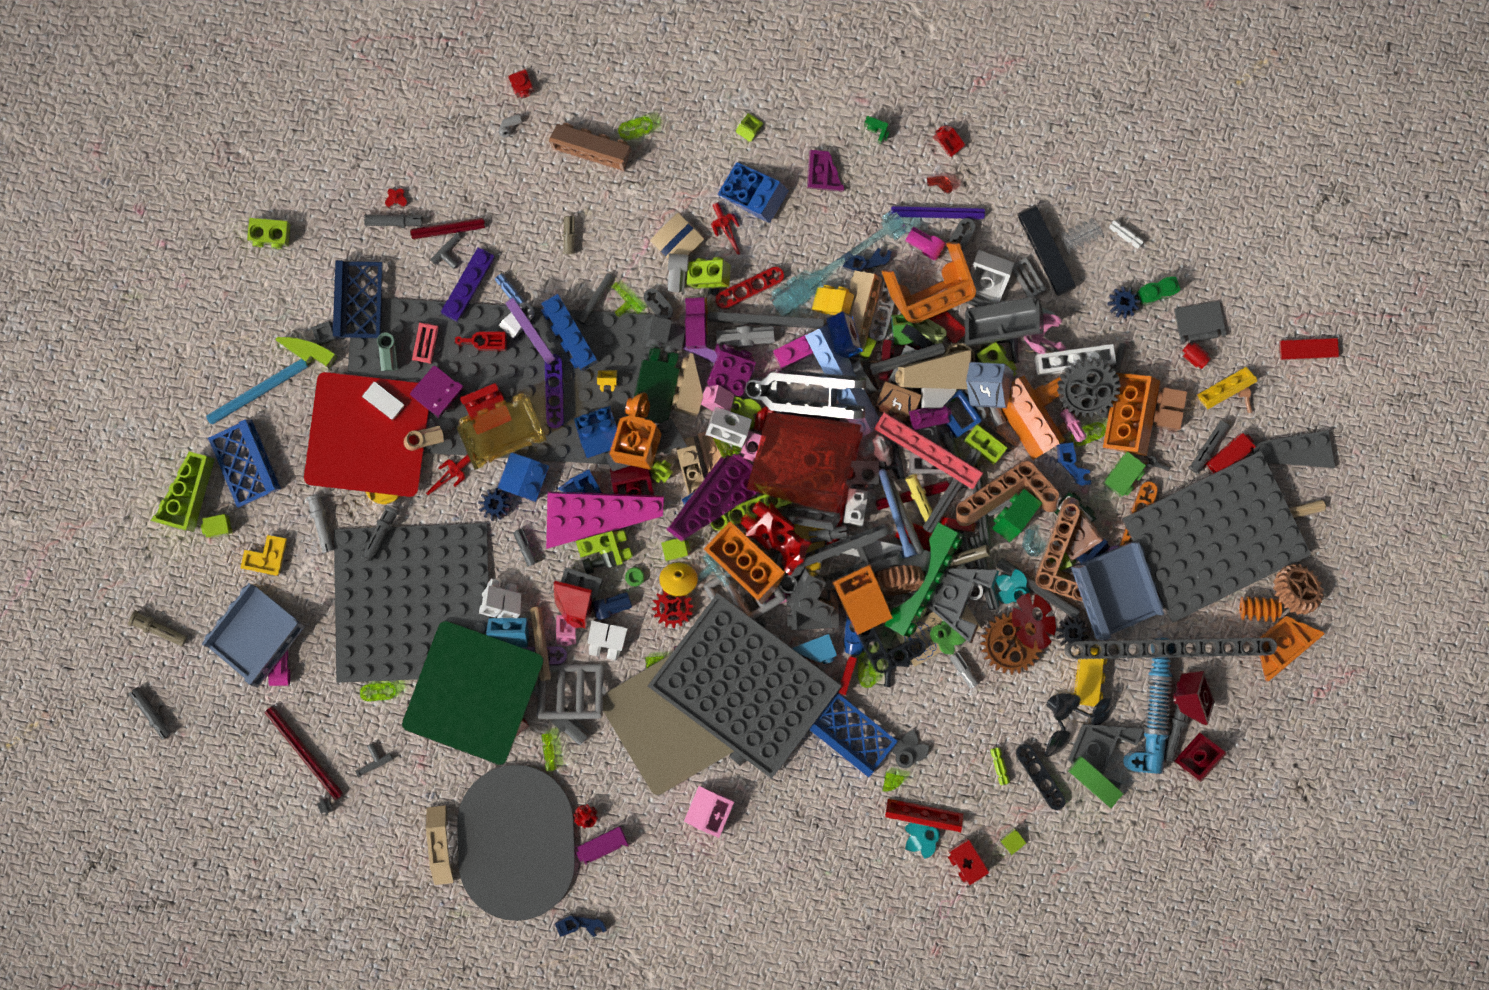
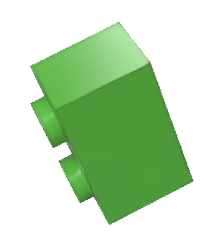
M1126 452L1102 484L1119 497L1124 496V494L1128 496L1134 488L1132 486L1133 482L1136 479L1139 481L1144 475L1145 471L1143 469L1146 465L1129 452Z

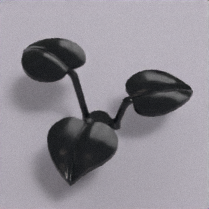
M1062 693L1051 696L1046 706L1054 712L1053 717L1061 726V731L1058 730L1051 736L1044 756L1055 755L1068 745L1071 733L1065 731L1066 728L1062 720H1065L1072 711L1092 718V725H1099L1110 717L1115 706V699L1111 697L1104 698L1095 705L1093 713H1087L1077 708L1081 701L1077 694Z

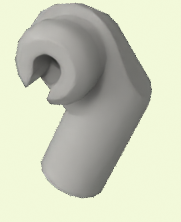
M517 114L502 120L499 127V135L501 137H509L513 126L522 123L520 115Z

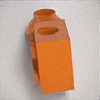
M640 393L634 398L630 397L627 400L626 414L629 416L620 418L609 453L615 463L646 469L652 468L662 433L651 420H645L650 410V401L646 393Z

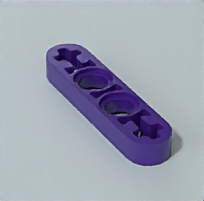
M553 354L556 361H559V364L555 365V371H560V373L548 374V371L552 372V366L545 362L546 421L549 427L558 429L564 424L563 363L557 354ZM551 377L559 378L560 382L557 387L549 385ZM558 396L560 398L559 405L551 406L549 403L550 398ZM549 409H561V412L556 411L557 418L561 419L557 422V425L550 422L554 414L553 411L549 413Z

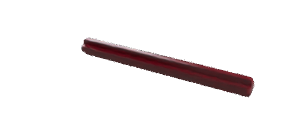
M269 707L265 711L267 717L332 798L338 800L342 797L343 792L275 707Z

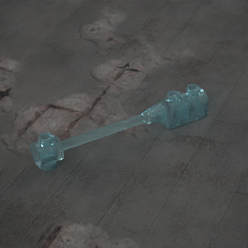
M889 211L881 217L883 221L880 222L882 229L822 270L798 279L794 276L786 282L788 284L787 287L784 289L778 287L771 292L772 297L769 299L779 314L785 317L812 299L814 295L811 290L825 276L885 235H888L890 239L893 238L894 241L907 233L905 230L906 225L897 212L892 214Z

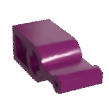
M685 298L686 347L688 349L707 348L705 298Z

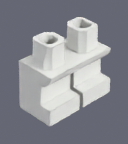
M848 489L843 525L862 528L868 491Z
M491 579L482 593L483 601L479 614L491 617L497 616V618H517L520 615L521 593L517 592V585L510 583L505 586V589H501L500 581Z
M591 621L588 644H590L589 655L599 657L601 647L609 648L607 659L617 661L620 651H623L628 628Z

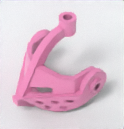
M1043 314L1044 331L1042 334L1024 336L1029 346L1040 354H1045L1046 348L1039 345L1040 342L1059 351H1065L1066 349L1061 342L1055 343L1044 338L1046 331L1050 327H1059L1062 323V320L1056 315Z

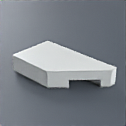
M922 388V408H942L955 394L956 389Z

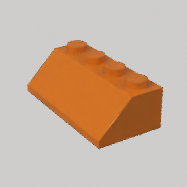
M1116 373L1119 376L1118 381H1120L1121 385L1119 387L1120 394H1115L1118 398L1117 401L1112 400L1113 407H1110L1103 448L1147 456L1160 380L1152 376Z
M1025 375L1014 380L1011 384L1007 408L1000 409L1028 454L1034 460L1065 441Z
M731 521L704 548L722 568L761 604L775 592L785 575V572Z

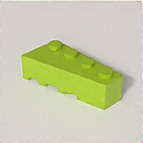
M189 451L177 472V477L170 484L167 495L160 502L157 513L153 515L150 521L194 532L215 458Z

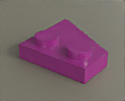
M809 151L807 189L844 191V186L841 185L837 169L832 163L833 159L829 151Z

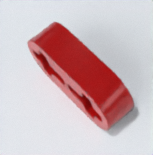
M942 517L940 521L941 524L953 530L975 532L976 522L969 526H961L957 523L956 519Z

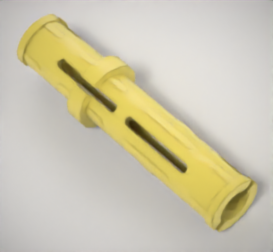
M912 474L906 477L905 480L911 490V497L915 499L926 523L933 511L926 498V491L921 487L917 478V474Z

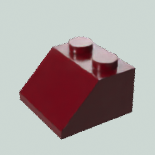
M631 465L612 471L610 468L614 494L654 495L649 469Z
M1205 672L1182 673L1180 680L1177 682L1176 693L1173 695L1174 703L1178 704L1181 713L1203 725H1208L1215 701Z

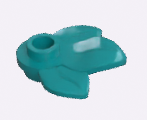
M1015 569L1012 576L1007 574L997 576L996 582L1001 590L996 595L998 601L1005 604L1016 602L1021 597L1017 594V591L1030 594L1029 589L1026 587L1027 578L1019 569Z
M915 823L907 824L905 830L911 836L906 842L905 849L911 852L921 851L924 859L932 856L936 850L935 843L940 838L939 829ZM928 831L934 832L932 838L927 837Z

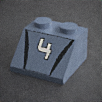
M970 362L966 379L970 405L976 407L1007 408L1014 371L1006 364Z

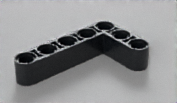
M838 595V600L872 668L876 672L886 673L924 653L926 645L923 640L918 638L910 639L885 651L874 627L869 629L866 635L861 633L857 635ZM874 641L878 649L872 653L868 650V645ZM915 641L919 642L921 646L920 650L916 653L911 649V645ZM897 650L903 652V659L901 661H896L894 658V653ZM880 659L886 661V667L883 670L877 667V662Z

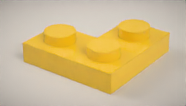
M267 535L263 553L244 550L240 568L279 576L287 539Z

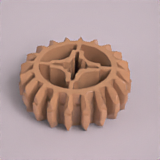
M1291 564L1283 567L1277 573L1273 581L1275 584L1273 590L1277 591L1275 596L1280 598L1279 603L1282 602L1284 608H1289L1290 613L1296 612L1297 615H1305L1315 611L1321 605L1324 598L1322 594L1324 589L1320 587L1322 582L1317 580L1318 576L1313 575V570L1308 571L1307 566L1302 567L1301 564Z
M916 565L890 567L874 575L883 596L902 595L917 591L925 580L921 567Z

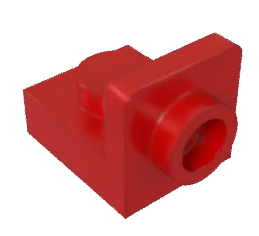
M526 69L508 76L516 98H527L534 92Z
M947 125L938 128L935 132L936 134L932 137L934 141L939 142L949 157L955 155L965 146V143L954 128Z

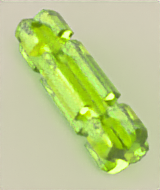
M545 733L541 735V740L544 743L542 747L544 761H546L545 768L546 771L556 770V762H554V747L551 744V741H553L552 734Z

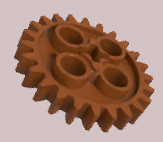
M1009 612L1008 618L1004 613L1001 614L1002 619L995 616V623L988 621L991 627L983 628L987 634L980 635L985 639L984 642L979 643L985 646L981 652L987 653L983 659L991 660L988 664L989 666L996 664L995 671L1001 667L1003 674L1006 673L1007 669H1009L1010 675H1013L1014 669H1016L1018 674H1021V668L1028 671L1027 664L1034 666L1032 659L1039 660V657L1035 654L1036 652H1042V650L1037 648L1036 639L1034 649L1022 645L1016 636L1013 642L1016 644L1015 647H1010L1006 657L1003 659L1002 655L1009 646L1007 640H1012L1016 630L1022 627H1013L1012 612ZM1031 622L1026 624L1025 630L1028 635L1033 636L1036 628L1031 627L1033 625ZM1005 625L1012 627V633L1009 636L1003 633ZM997 641L1003 645V649L999 653L993 649V645ZM1013 651H1017L1020 655L1017 662H1013L1010 659V654Z

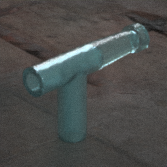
M708 553L705 554L702 558L708 566L697 575L698 581L702 582L713 571L722 582V585L724 587L728 586L730 581L725 577Z

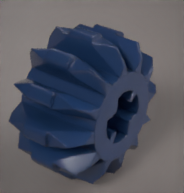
M1124 286L1120 288V291L1116 288L1113 290L1115 295L1110 294L1108 296L1112 301L1108 302L1107 305L1113 306L1110 313H1113L1115 310L1117 311L1116 318L1121 313L1123 319H1126L1128 314L1132 317L1135 315L1134 311L1139 310V307L1135 304H1139L1141 301L1140 299H1134L1138 293L1135 292L1132 295L1131 287L1127 292ZM1122 300H1127L1128 302L1126 305L1120 304Z
M495 488L494 494L488 489V497L485 494H481L485 501H478V504L484 505L479 511H486L484 514L485 518L491 514L490 518L492 521L495 520L496 515L499 520H502L501 513L508 515V512L504 509L511 508V505L505 504V502L510 501V497L503 498L506 492L502 491L499 494L498 488ZM493 500L499 501L497 509L490 507L493 504Z

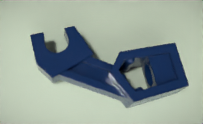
M877 248L873 256L868 260H865L864 256L846 253L842 269L851 272H862L880 265L885 266L890 260L892 251L888 250L887 255L882 257L880 255L881 248ZM854 260L862 261V266L860 268L853 267Z
M571 914L555 922V927L560 937L578 931L579 927L586 928L593 937L597 936L595 932L596 927H600L603 933L607 931L604 922L599 918L591 919ZM572 920L577 926L569 929L566 921Z

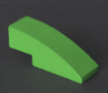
M1081 756L1067 770L1110 809L1123 795L1118 788Z

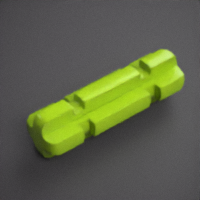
M993 748L990 752L992 757H994L993 762L996 773L999 775V784H1009L1010 779L1006 774L1007 769L1004 758L1001 757V748Z

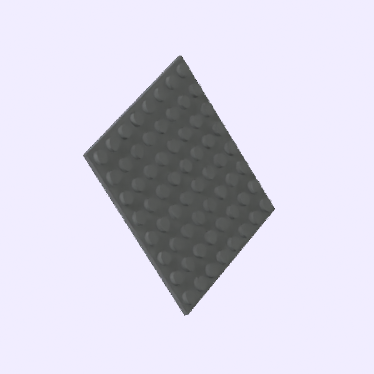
M487 523L393 527L385 535L372 563L361 558L376 528L334 529L336 683L418 680L437 628L443 621H448L487 635L489 616L479 614L483 601L482 593L489 582Z

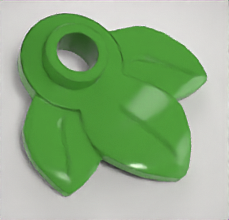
M944 620L940 625H935L930 631L932 641L937 643L940 650L945 654L953 655L955 652L954 645H960L966 641ZM939 631L943 633L941 638L938 636Z

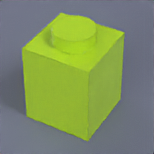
M227 514L202 519L201 531L206 538L233 534L230 517Z
M679 539L661 542L666 562L689 556L688 552L691 551L688 540L681 542Z

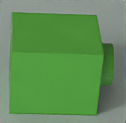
M902 314L891 315L894 345L913 343V341L901 333L906 324L913 327V324L908 322Z

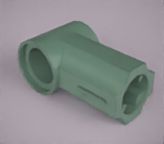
M381 333L377 338L381 371L398 370L397 340L389 333ZM385 337H390L392 340L388 347H384L382 344Z

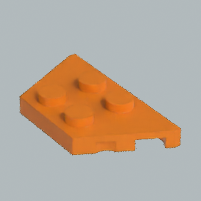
M1288 616L1281 618L1259 637L1272 638L1277 644V650L1274 654L1259 656L1265 680L1269 682L1325 633ZM1266 641L1262 645V648L1265 652L1269 648V645Z

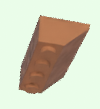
M557 123L549 139L551 148L621 171L625 170L631 152L630 146L623 140L612 141L609 140V136L603 134L596 136L590 130L584 128L577 130L568 123H563L562 125Z

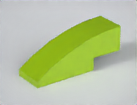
M277 337L275 339L309 364L315 358L330 369L338 358L336 354L313 342L291 337Z

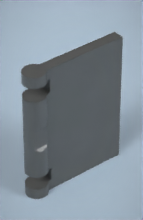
M1219 301L1174 309L1180 344H1185L1184 336L1187 335L1190 343L1218 338L1217 330H1221L1222 337L1226 336Z

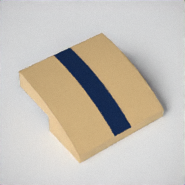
M678 212L650 241L669 259V253L689 256L700 246L705 238Z

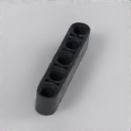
M1033 205L1017 213L1018 219L1056 295L1061 296L1075 289V282L1037 206Z

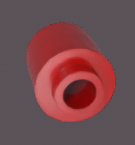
M1189 342L1182 350L1184 352L1182 357L1196 368L1203 369L1211 359L1208 355L1209 353L1196 342L1193 344Z

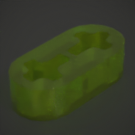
M646 116L623 122L618 127V134L621 139L626 141L648 135L653 131V122ZM643 121L646 124H650L647 130H644V128L637 129V127L642 126ZM624 127L628 129L635 128V130L629 132L630 135L628 136L625 133H621L624 131Z
M1100 422L1082 427L1086 433V439L1080 443L1074 440L1075 437L1071 433L1070 442H1073L1076 447L1084 446L1104 437L1106 428ZM1094 426L1102 430L1099 432L1100 436H1097V434L1090 435L1089 432L1094 430Z
M862 652L857 659L858 680L862 687L871 688L876 683V671L872 668L870 662H868V669H865V664L861 662V659L866 654ZM865 671H868L869 677L873 678L869 685L862 682V678L865 677Z
M389 682L367 684L360 689V697L367 702L390 700L397 695V687ZM389 686L390 689H393V693H390V697H387L386 693L380 694V690H385ZM370 687L371 691L377 690V694H373L370 696L371 698H368V695H364V691H367V688Z

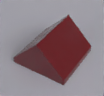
M1199 732L1175 759V763L1195 781L1202 782L1227 753Z

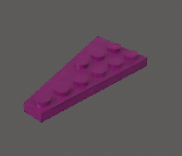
M729 446L666 530L682 542L774 482Z

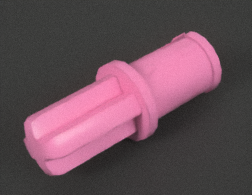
M1068 409L1063 410L1060 416L1065 421L1067 430L1072 432L1078 442L1085 440L1086 434L1081 427L1080 420L1076 419L1072 411L1068 412Z

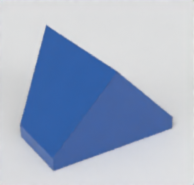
M589 469L571 478L558 488L562 492L602 493Z

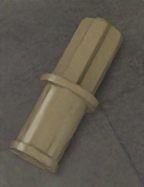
M573 216L564 217V234H562V237H564L563 254H575V237L577 235H575V217Z

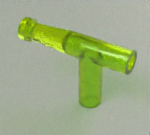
M617 282L611 286L625 301L624 304L614 311L616 316L620 317L629 308H632L637 314L643 310Z

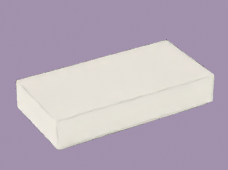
M373 382L362 396L392 420L396 418L405 406L376 382Z

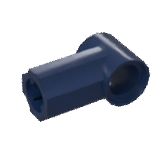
M626 592L611 598L606 597L592 602V607L596 619L599 621L614 616L613 614L632 608V604Z

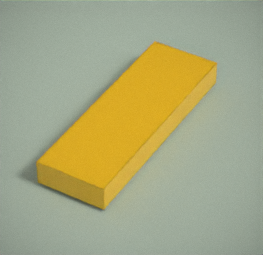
M1245 367L1197 394V397L1208 410L1256 383L1257 378Z

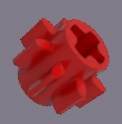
M588 804L581 805L574 813L576 818L574 821L578 827L582 825L584 829L591 828L597 822L598 817L596 814L598 811L594 806L590 807Z

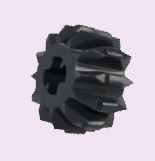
M1067 617V625L1063 621L1059 622L1063 628H1056L1057 632H1061V635H1057L1056 639L1063 638L1060 642L1061 646L1066 642L1083 641L1081 638L1089 637L1083 634L1084 631L1088 630V627L1081 628L1084 621H1080L1077 624V617H1074L1072 622ZM1069 629L1076 630L1074 632V634L1076 635L1075 637L1068 636L1070 634V632L1068 631Z

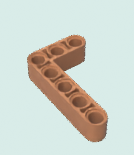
M1024 461L959 503L956 507V521L961 526H969L1023 489L1042 502L1040 506L1043 510L1053 512L1059 506V492L1034 464Z
M1070 497L1063 501L1036 571V584L1045 590L1083 601L1080 592L1076 590L1078 586L1074 575L1058 570L1080 513L1078 500ZM1068 506H1073L1076 508V510L1070 512L1067 511L1066 508ZM1066 523L1069 527L1062 529L1059 525ZM1058 540L1061 541L1062 544L1060 546H1056L1053 544V542ZM1051 557L1054 558L1056 561L1050 563L1046 559ZM1045 574L1048 575L1049 578L1044 580L1041 579L1040 576ZM1066 581L1068 584L1061 586L1058 582Z

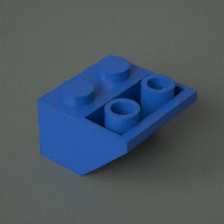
M610 406L574 418L580 442L587 458L611 450L617 425Z

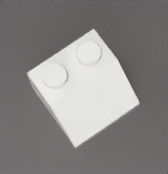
M978 250L970 270L976 288L975 295L987 301L999 303L1010 278L1014 262Z

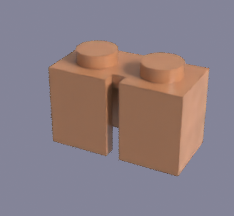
M1163 388L1161 392H1158V410H1155L1153 419L1155 427L1174 431L1181 429L1184 413L1181 412V409L1185 407L1186 391Z

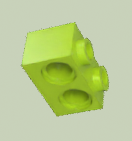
M249 218L247 241L252 246L263 248L264 245H271V248L283 249V246L289 247L291 224L288 221ZM259 229H263V235L259 238H256V231ZM277 231H282L283 233L280 239L274 238Z
M715 257L713 260L708 261L706 259H695L693 262H688L687 284L694 289L730 287L731 264L720 257Z
M995 342L975 355L979 363L1006 364L1014 371L1013 377L1017 374L1015 372L1017 370L1015 364L1011 360H1007L1005 357L1007 353L1001 344L998 345ZM988 352H995L997 359L995 361L989 360L987 357Z
M978 425L972 429L963 441L972 449L980 451L982 456L993 465L1007 449L1006 446Z

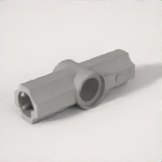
M744 326L733 330L716 331L717 343L721 345L725 343L737 346L738 348H747L759 344L775 343L773 326L759 328Z

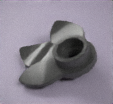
M914 731L906 733L902 740L893 737L897 740V743L891 751L896 755V763L901 768L911 767L915 761L923 760L928 753L929 746L918 744V738ZM907 755L909 757L908 762H903L901 757Z

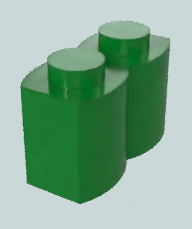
M1171 276L1162 279L1158 283L1144 285L1137 291V296L1142 306L1154 304L1159 299L1165 300L1173 297L1181 289L1177 278Z

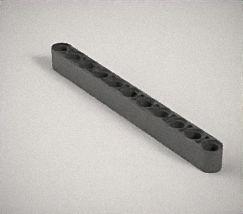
M1272 638L1072 641L1066 644L1064 652L1071 659L1260 656L1274 654L1277 650V644ZM1265 641L1269 645V648L1266 652L1262 648V645ZM1208 642L1212 645V650L1209 653L1205 650V645ZM1227 642L1231 645L1229 652H1226L1224 649V645ZM1245 642H1248L1250 645V649L1247 652L1243 648ZM1151 643L1155 646V651L1152 654L1148 652V646ZM1170 643L1174 646V651L1171 654L1167 651V646ZM1188 643L1193 645L1191 653H1188L1186 650ZM1095 644L1098 647V652L1092 655L1090 648ZM1112 644L1117 647V652L1114 655L1109 650ZM1131 644H1134L1136 646V652L1134 654H1130L1129 652V646ZM1074 645L1079 648L1076 656L1071 653V648Z

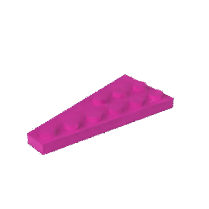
M548 491L546 549L662 517L664 496Z

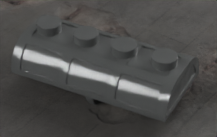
M1034 296L968 308L965 311L966 346L1042 334L1044 331L1042 305L1040 299H1036Z

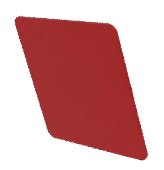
M329 372L320 373L317 377L304 471L305 483L319 487L405 497L415 496L419 487L424 447L413 451L408 450L404 445V439L409 432L424 430L427 427L429 410L410 395L418 383ZM373 382H376L405 405L394 420L390 419L362 397ZM411 436L409 437V442L412 445H417L418 439Z

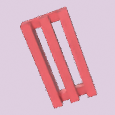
M419 322L412 357L413 361L432 364L439 326ZM423 327H425L426 333L421 357H418ZM431 329H433V334H432V339H431V344H430V349H429V354H428V359H427V358H425V356H426V351H427V346H428L430 331H431Z

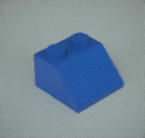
M510 452L497 488L536 502L549 466Z

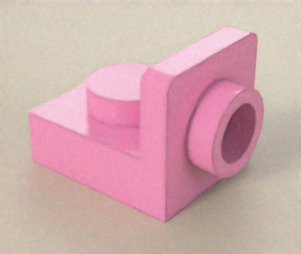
M556 615L557 644L562 646L575 645L576 628L567 624L562 615Z

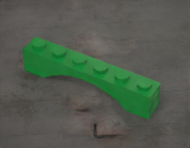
M938 522L929 539L931 561L923 584L909 600L893 608L891 611L892 619L886 621L885 626L906 637H910L916 632L918 620L926 613L928 601L933 599L937 584L942 582L946 567L951 565L955 550L959 549L962 544L963 535Z

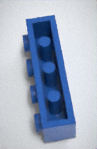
M556 294L541 303L544 307L541 309V312L546 320L551 319L553 325L550 327L556 336H561L563 341L560 344L564 351L571 353L573 358L570 361L574 368L577 369L579 367L581 372L598 363L559 295Z

